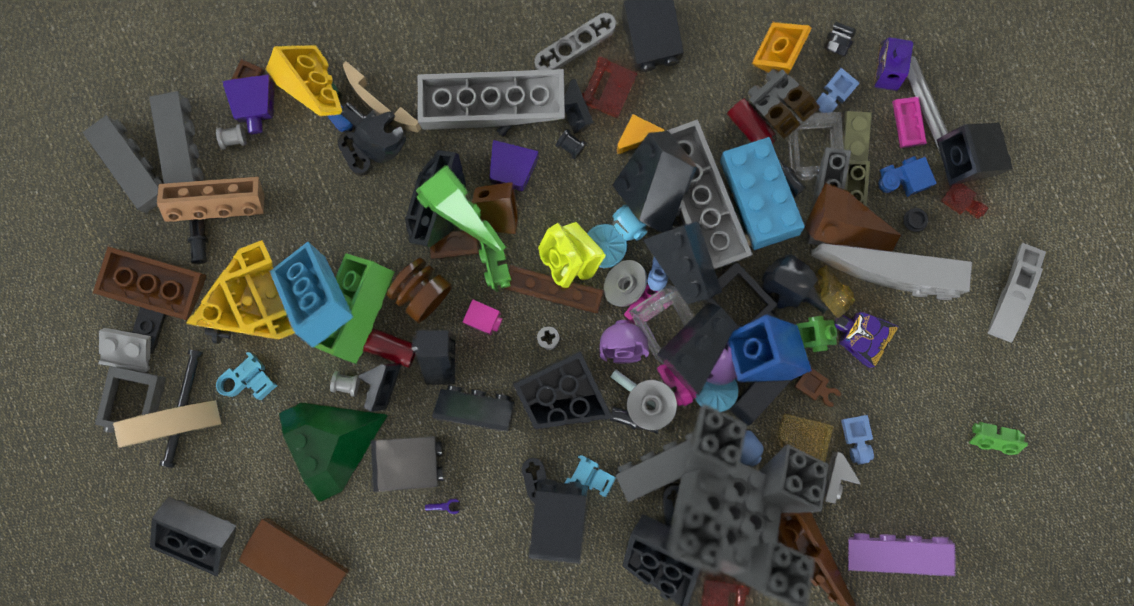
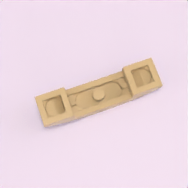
M346 61L343 64L345 73L361 102L370 111L375 109L379 114L389 112L390 110L364 89L367 85L365 77ZM400 107L394 113L395 119L390 123L397 128L402 127L403 130L419 132L421 130L418 121Z
M215 400L150 413L115 422L113 425L118 448L152 439L221 425V420Z

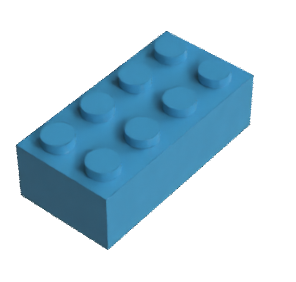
M770 137L722 152L720 164L731 193H733L734 201L753 250L799 236L805 226Z
M306 242L270 270L294 333L313 348L353 318L326 257L309 242Z

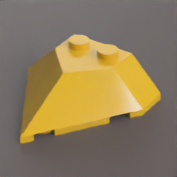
M263 240L238 249L230 264L221 273L186 324L278 340L294 334L270 270L273 269L272 260Z

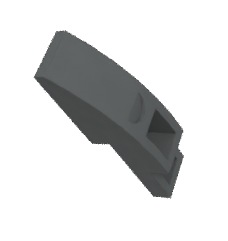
M825 147L810 213L825 183L845 189L851 150ZM808 233V239H807V243H808V244H815V245L828 244V243H825V242H822V241L813 239V238L810 236V234Z

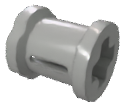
M237 124L234 128L216 129L217 141L222 150L231 145L241 144L243 146L247 144L245 131L241 124Z
M550 326L544 327L538 332L537 340L541 347L546 350H552L557 347L560 340L555 328ZM546 332L556 337L552 339L551 345H548L546 341L542 342Z
M334 371L330 391L334 393L336 391L346 392L356 397L360 378L358 375L352 377L342 375L339 371Z

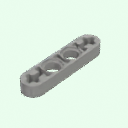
M609 13L599 14L542 50L535 57L536 70L559 69L607 39L615 31V18ZM601 21L605 23L610 22L609 29L601 28L598 30L599 36L596 37L594 29L597 30L601 27ZM587 32L592 36V40L589 43H582L579 41V35ZM562 45H569L572 48V53L568 56H563L558 50ZM554 51L556 58L552 59L549 62L550 67L547 68L545 65L540 66L541 59L544 58L546 61L550 60L551 58H553V54L551 52Z

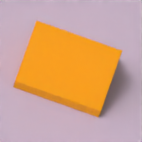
M772 22L752 64L768 73L772 69L779 72L783 69L788 75L812 28L809 25Z

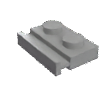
M103 328L99 331V354H101L99 364L140 372H147L150 369L148 360L150 359L151 336Z

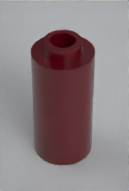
M745 98L727 112L728 117L751 143L770 137L772 145L776 142L774 139L776 133Z
M374 328L368 335L363 347V351L408 368L411 367L416 356L411 342Z

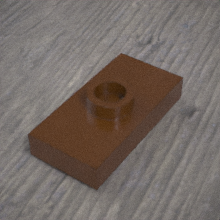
M463 230L451 232L430 247L431 259L479 254V240Z

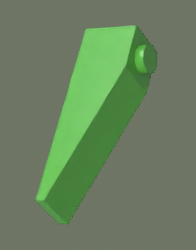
M447 166L416 190L419 194L417 199L425 208L429 206L432 211L496 252L506 248L491 225L485 220H480L479 208L476 204L466 200L465 195L468 192Z

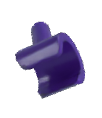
M452 498L446 503L425 504V510H447L450 514H457L460 510L451 511L449 504L459 501Z

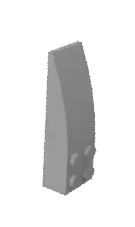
M564 69L418 75V123L423 130L496 127L565 118Z
M698 119L667 130L697 166L688 193L683 195L680 204L682 209L679 216L683 225L699 222L714 269L752 256Z
M820 244L811 251V256L837 270L880 286L913 292L912 296L928 297L929 294L937 295V299L952 300V297L959 298L961 294L967 293L970 290L972 262L830 244Z

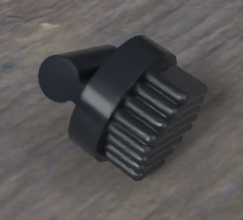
M836 22L832 33L828 32L824 48L846 56L849 48L854 43L851 40L856 33V29Z

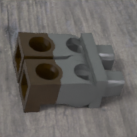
M772 69L766 76L768 82L762 88L757 85L748 91L751 97L749 100L779 135L785 139L801 125L786 105L802 122L807 120L820 106L813 96L787 75L783 69L780 72Z

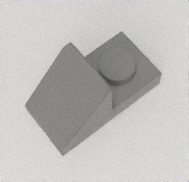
M832 452L823 498L824 501L835 504L836 499H840L842 495L843 485L840 484L841 480L860 484L846 458L839 452Z

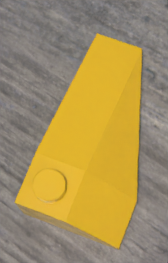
M316 45L274 46L266 70L275 83L319 116L341 114L342 108L337 92L333 90L331 85L333 79L327 72V60Z

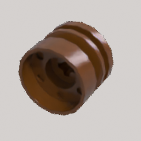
M421 257L406 266L396 276L386 294L392 300L397 298L396 304L398 306H402L410 301L406 313L418 324L436 310L453 287L440 274L429 280L434 269L430 265L425 267L426 261Z

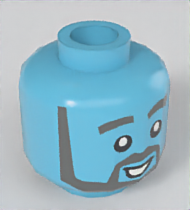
M627 204L620 207L614 213L613 227L624 240L630 241L635 238L638 241L646 235L647 225L636 218Z

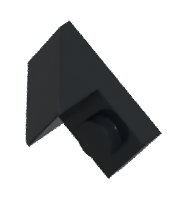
M572 79L564 86V105L568 123L571 125L574 134L583 132L594 122L576 79Z
M382 364L358 375L360 379L371 385L367 393L365 409L370 412L387 410L401 364Z

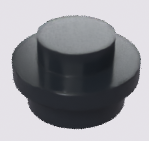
M912 208L905 213L903 223L909 231L919 232L926 228L928 215L920 208Z

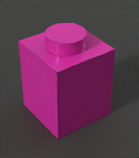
M472 299L463 323L492 335L493 331L498 332L503 319L500 318V311Z

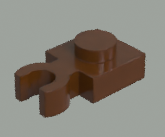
M811 368L812 371L800 376L793 387L813 401H816L818 396H820L824 405L828 407L834 406L828 400V395L833 393L838 397L841 395V392L835 388H827L826 385L829 380L813 368Z

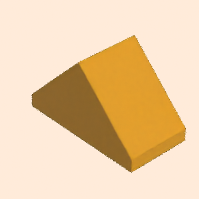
M632 115L618 142L617 153L621 154L638 148L648 133L661 132L664 129L636 115Z

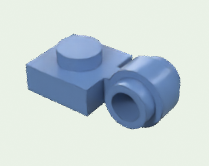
M840 68L824 87L829 94L826 95L823 92L816 100L820 106L818 111L829 116L838 106L835 102L836 99L843 103L858 86L859 82Z
M654 257L647 283L652 290L661 291L666 287L669 277Z
M868 415L841 420L846 444L855 443L854 448H850L852 462L858 465L869 463L870 460L874 459V453L871 445L865 444V441L873 439Z

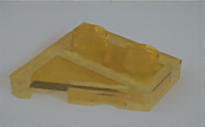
M824 265L818 270V274L823 277L819 281L822 291L821 299L833 314L839 318L847 312L856 300L853 298L852 290L846 285L843 286L828 266Z
M783 413L778 438L786 445H790L825 462L833 425Z

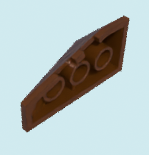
M827 183L824 184L804 227L813 239L831 245L893 252L901 236L899 232L878 217L850 192Z

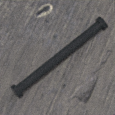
M188 349L187 354H190L177 407L188 405L199 358L203 356V352ZM180 433L169 436L164 459L160 460L159 465L175 468L176 462L173 461Z

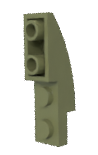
M845 111L844 133L841 136L840 149L851 150L845 190L867 206L870 171L868 153L872 112Z

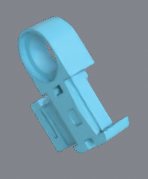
M247 352L246 354L249 357L234 370L229 368L218 378L216 388L220 394L233 397L239 394L245 387H251L254 390L253 395L255 398L262 400L277 387V384L272 382L264 373L265 366L256 355ZM232 378L235 382V387L232 391L226 392L223 388L224 382Z
M580 455L578 458L581 461L572 478L567 477L565 483L579 482L582 485L589 486L591 490L593 488L599 490L600 495L607 497L616 477L601 469H594V467L599 468L598 463ZM607 480H609V482H608V484H607V486H606V488H605V490H604V492H603L602 490H603V488H604V486H605Z

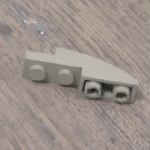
M1025 243L1019 246L1006 286L1000 294L987 332L988 334L1010 343L1014 340L1043 270L1041 266L1046 251Z

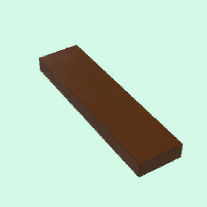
M510 265L509 273L512 281L510 282L511 286L504 288L505 290L598 314L604 290L572 282L568 288H563L555 283L552 276Z

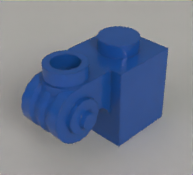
M916 156L902 161L903 166L896 169L894 165L881 169V177L878 181L879 189L884 193H891L901 183L907 197L937 184L926 157L917 160Z

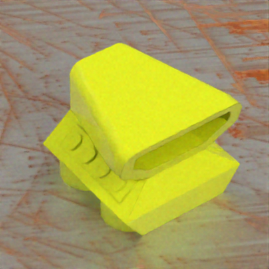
M577 222L563 227L557 223L550 227L538 247L542 262L550 267L553 280L563 288H568L577 275L581 280L592 278L606 256L603 250Z

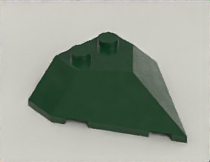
M302 402L279 413L283 437L303 481L319 502L344 490L353 472L357 469L369 449L371 441L375 439L376 434L389 415Z

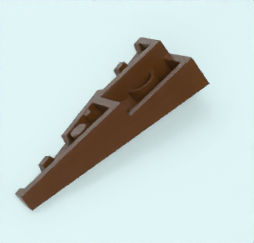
M811 512L781 513L776 543L814 559L811 583L815 587L819 585L828 594L827 598L832 603L836 601L840 606H856Z

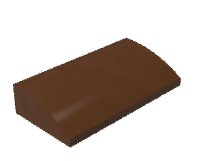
M107 247L93 293L188 320L198 301L207 275Z
M264 518L260 521L239 559L241 563L308 606H328L350 571L269 518Z

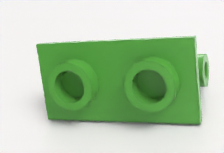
M481 242L482 249H479L481 262L486 263L488 272H485L484 275L488 287L492 286L498 292V285H501V288L511 286L510 282L512 279L508 265L498 266V262L506 260L504 249L496 252Z
M983 422L974 423L972 432L976 433V435L969 441V444L977 445L981 449L1000 450L1008 455L1018 454L1028 446V443L1024 442L1025 435L1020 430L1001 427L999 435L997 434L996 425Z

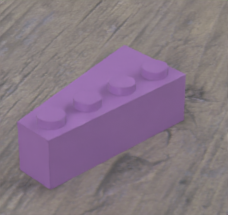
M854 533V537H849V570L955 576V544L948 540L947 537L922 539V536L907 535L906 539L895 538V535L880 534V538H869L867 533Z

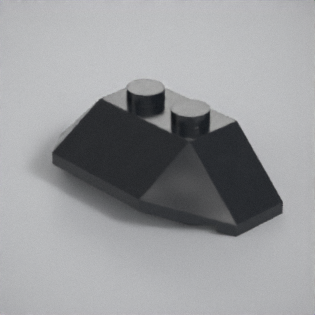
M437 150L434 157L419 173L405 217L409 243L431 247L453 231V223L432 211L429 206L425 208L417 199L419 194L416 190L445 166L451 170L463 187L466 188V181L458 153Z

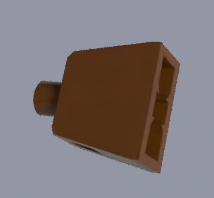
M513 182L477 187L474 190L472 203L476 204L480 210V220L487 221L495 232L516 234L519 216Z

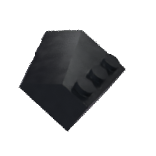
M669 131L651 132L647 134L612 186L640 222L663 233L675 229L673 223L675 218L680 215L682 209L680 204L683 195L688 193L697 166Z
M579 350L512 382L534 429L613 419Z
M643 514L630 535L622 566L644 584L655 586L661 591L660 596L666 601L670 598L679 606H689L701 580L704 568L670 554L667 549V543L671 527Z

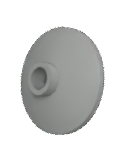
M625 260L616 264L609 271L604 282L606 299L618 307H626L636 302L643 294L647 284V274L644 267L633 260Z
M647 380L636 385L630 392L627 400V410L630 418L636 425L647 430H657L668 425L674 418L677 409V401L673 391L666 384L656 380ZM648 401L655 403L653 410L647 408L646 404Z

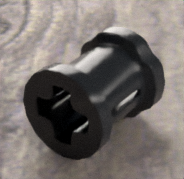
M566 129L555 146L563 148L576 160L584 150L587 142L580 141L570 134L571 131L569 129Z

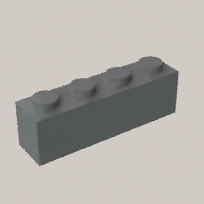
M178 91L150 96L164 184L203 181V174L196 158H199V151L196 144L193 143L192 135H195V128L192 121L189 120L188 112H191V106L188 98H185Z
M106 115L82 133L135 207L147 213L157 206L159 184H164V181L159 176L155 177L151 171L154 167L147 158L140 156L138 153L140 148L132 138L128 139L124 134L127 131L124 125L118 119L114 121Z
M693 432L685 435L686 440L679 444L675 440L662 446L664 451L658 454H654L651 451L641 456V462L632 465L630 461L618 467L619 472L615 473V476L628 502L682 477Z

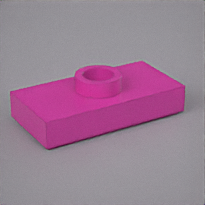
M919 96L894 100L893 108L900 148L925 145L927 142Z

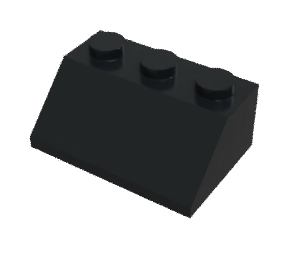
M448 385L447 390L440 389L432 418L508 432L511 428L515 402L510 401L511 396L496 394L495 398L486 397V392L473 389L471 394L462 393L461 387Z
M168 496L152 517L150 548L218 577L234 542L236 525L226 519L215 517L205 510H199L181 500Z

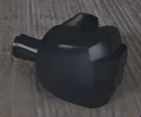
M347 102L346 106L344 105L341 114H339L356 127V131L352 136L355 145L363 154L377 163L392 160L398 155L406 142V135L402 127L393 130L391 133H386L383 130L395 119L392 111L379 114L374 109L365 116L351 105L350 102Z
M792 254L776 259L763 275L762 289L768 295L772 292L779 294L775 300L778 309L789 306L797 308L801 302L804 303L806 301L824 314L833 302L815 290L814 284L817 282L818 277L809 266Z

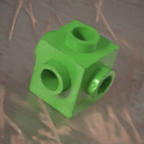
M823 316L808 318L809 322L797 324L804 348H812L813 352L827 351V346L837 344V330L834 326V320H824Z

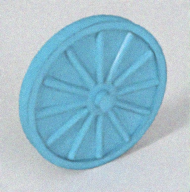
M597 225L587 233L606 255L599 267H613L624 258L627 242L614 229L613 225Z
M734 380L726 385H714L706 381L699 395L696 394L695 399L700 406L705 404L720 412L727 411L737 400V382Z

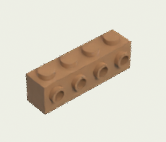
M259 177L159 184L157 205L165 222L264 214V192Z

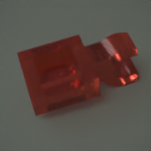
M962 183L951 185L941 199V202L960 215L966 210L977 219L983 216L989 209L983 203L973 200L977 193Z

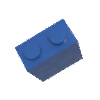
M765 315L733 331L728 340V347L730 346L732 361L739 382L792 380L812 371L798 326Z

